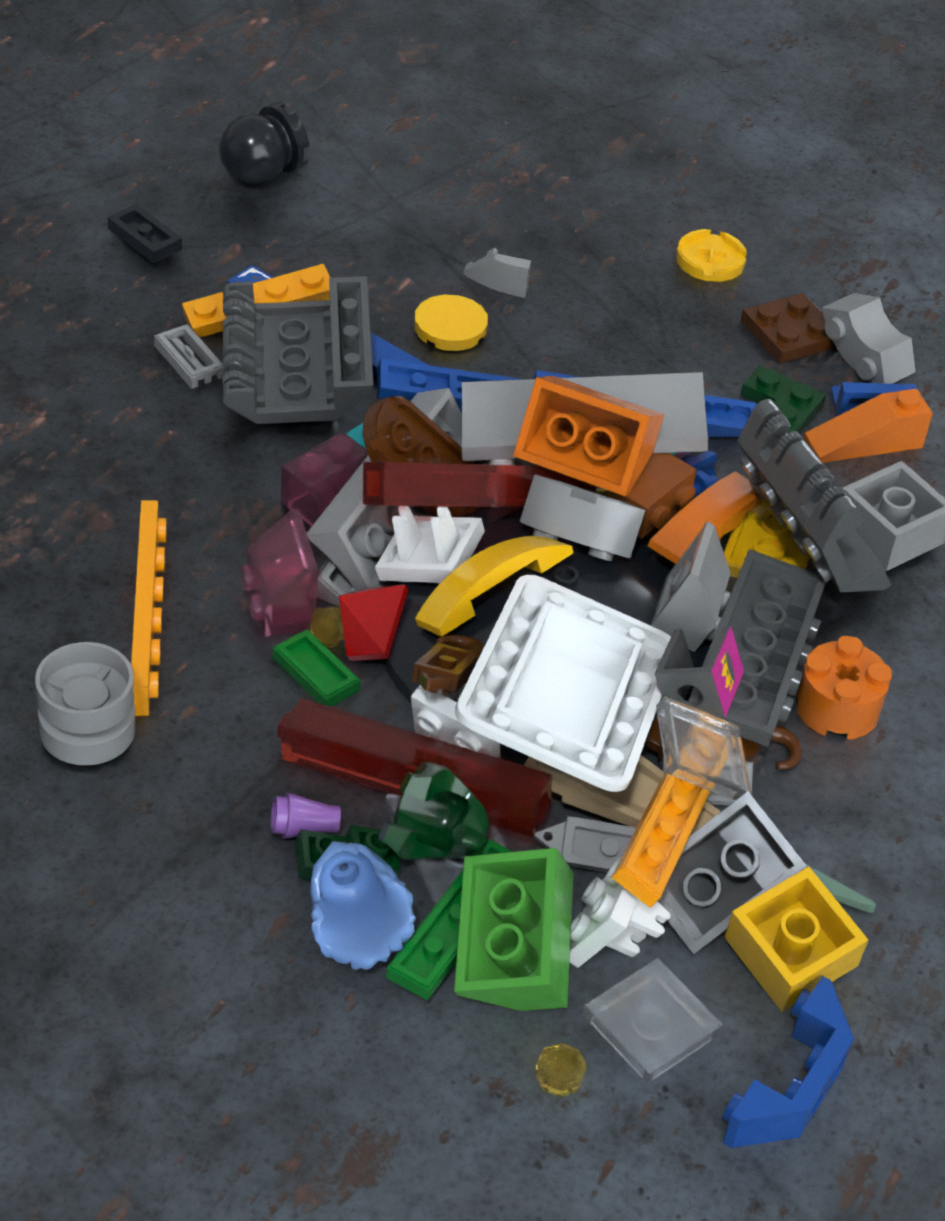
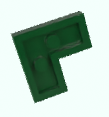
M761 365L743 383L740 396L756 403L765 399H771L790 422L787 433L789 431H797L799 434L802 433L822 409L827 395L813 389L809 385L797 382Z

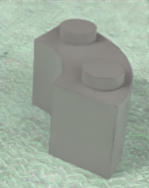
M852 293L822 307L826 334L833 340L844 360L857 372L861 379L868 380L871 383L893 384L916 372L912 337L900 333L890 323L884 313L880 297Z
M534 474L520 522L535 528L533 536H544L554 540L561 537L589 546V555L612 561L614 554L627 558L631 557L645 510L621 500Z

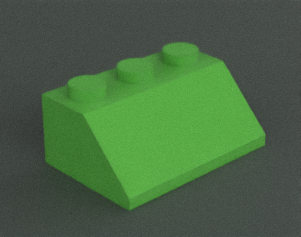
M557 848L464 857L454 992L458 996L518 1011L567 1008L574 872Z

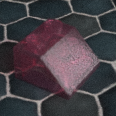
M342 431L282 465L281 503L309 525L313 526L368 456L366 449Z
M292 510L248 546L247 565L241 566L243 588L245 591L251 590L252 595H250L252 618L254 621L260 620L265 637L315 629L318 567L299 510Z

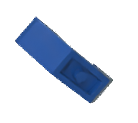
M822 976L812 992L804 989L791 1012V1015L797 1018L792 1038L813 1049L804 1066V1069L809 1071L803 1081L795 1077L785 1095L778 1093L754 1079L744 1096L736 1092L727 1105L722 1120L728 1123L723 1144L730 1148L800 1138L842 1071L854 1040L830 979Z

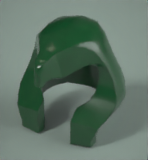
M425 761L421 763L414 773H407L400 786L402 794L395 812L393 823L385 821L378 837L382 843L387 844L402 859H464L465 856L476 855L486 842L489 816L484 804L449 767Z

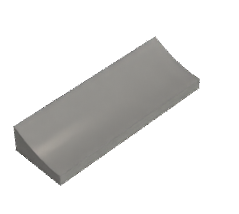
M703 372L561 378L665 414L653 453L708 451ZM536 379L462 382L463 461L520 459L514 457L513 454Z
M445 388L417 393L411 402L462 447V413L450 389ZM368 455L305 536L330 558L345 575L355 591L365 588L383 586L384 581L378 579L375 566L395 534L392 518L393 516H400L399 506H409L413 516L431 515L386 478L374 466Z

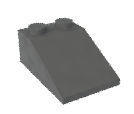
M747 791L689 836L661 898L657 902L670 913L668 922L694 955L726 932L733 910L807 868V865L749 791Z

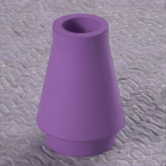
M288 792L285 794V797H274L270 817L271 833L281 834L283 839L297 837L301 830L337 834L341 821L340 806L324 804Z

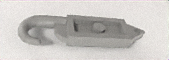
M567 816L565 822L536 832L534 839L546 849L557 848L569 867L607 873L613 863L624 854L637 827ZM548 834L551 836V840L546 841L543 836Z

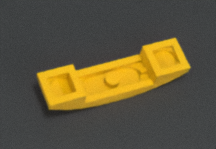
M524 536L506 540L484 549L463 562L436 587L415 617L417 626L439 636H444L475 616L471 600L523 567L539 573L545 572L574 553L572 546L544 536Z

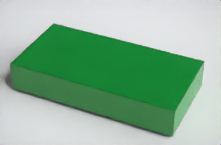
M308 629L273 647L272 658L325 710L360 691L361 680Z

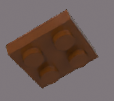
M804 293L745 308L742 311L741 322L779 364L836 348L833 340L825 332L824 314Z

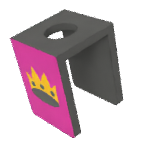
M731 626L722 628L707 666L697 668L693 666L683 630H674L654 673L669 721L726 718L744 674ZM691 686L701 691L703 695L702 701L691 703L685 700Z

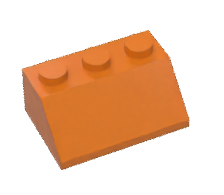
M556 376L536 377L513 456L626 497L653 454L665 414Z

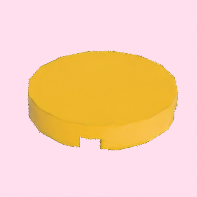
M444 294L428 298L421 302L415 310L414 330L425 343H427V340L435 343V348L440 350L461 351L471 349L478 345L479 339H484L487 335L488 315L483 307L472 299L459 295Z

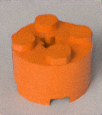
M842 636L838 641L818 645L806 658L802 672L803 676L796 693L798 701L796 707L797 714L805 725L826 736L827 730L837 734H848L847 740L867 735L877 726L891 682L892 669L884 663L879 655L863 646V643L857 637Z

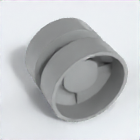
M78 642L62 646L42 660L36 671L35 685L40 738L47 751L57 759L75 765L101 764L122 754L132 743L136 730L134 674L128 659L118 650L105 644Z

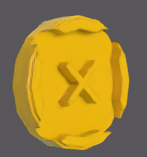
M708 229L691 231L681 237L676 250L677 264L681 269L692 277L704 281L723 282L732 280L742 274L746 265V248L740 240L726 232L720 231V235L711 234V230Z

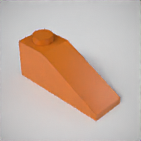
M917 389L882 393L805 432L803 439L822 463L923 448L933 412Z

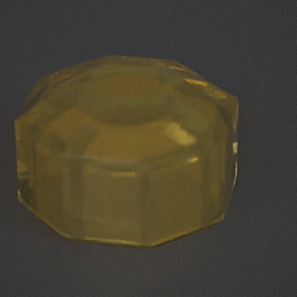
M559 1043L543 1049L536 1064L535 1076L542 1090L562 1097L579 1091L585 1078L587 1064L579 1049Z

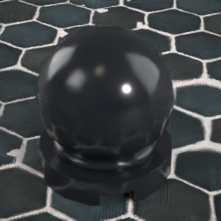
M275 102L263 107L259 114L240 116L231 122L223 132L219 144L221 162L230 176L246 184L257 185L268 183L282 171L292 173L303 168L308 163V159L304 158V148L309 147V140L299 116L296 113L290 115L284 109L285 103Z

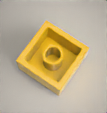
M810 867L803 869L733 910L724 937L781 1012L794 1006L804 989L812 992L822 976L833 982L858 967L869 941Z

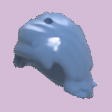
M332 841L313 865L310 887L311 918L313 920L311 930L314 941L319 945L320 953L327 958H333L337 963H350L352 969L355 970L359 968L371 969L378 961L387 962L390 954L403 949V943L408 941L415 932L413 923L416 920L412 908L414 902L412 893L404 887L405 883L399 881L392 867L365 845Z

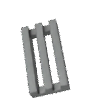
M188 324L154 335V346L191 389L198 387L199 380L207 384L212 382L213 375L218 379L223 378V375H225L222 362ZM181 336L188 345H184L178 337ZM194 352L205 363V367L194 356Z

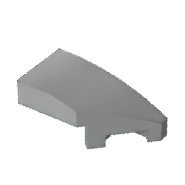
M493 248L487 252L485 257L475 263L472 261L467 263L464 275L491 289L525 298L529 284L531 260L498 254L496 248Z

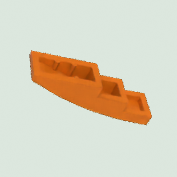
M734 471L696 496L650 539L647 546L676 564L707 521L715 525L719 540H721L724 534L740 526L746 512L762 505L763 501L753 490L749 482L750 480Z

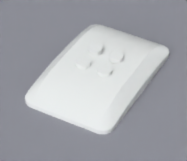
M536 575L521 576L516 581L456 704V718L463 726L596 787L610 792L625 790L633 777L662 696L654 673L671 636Z

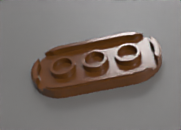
M402 396L386 397L372 403L364 417L363 439L366 451L374 466L432 517H438L437 508L439 506L448 507L452 517H460L476 512L481 497V485L479 480L474 479L472 470H476L474 462L462 460V447L411 401Z

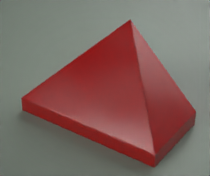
M406 585L370 587L339 595L346 655L350 661L389 658L409 591Z

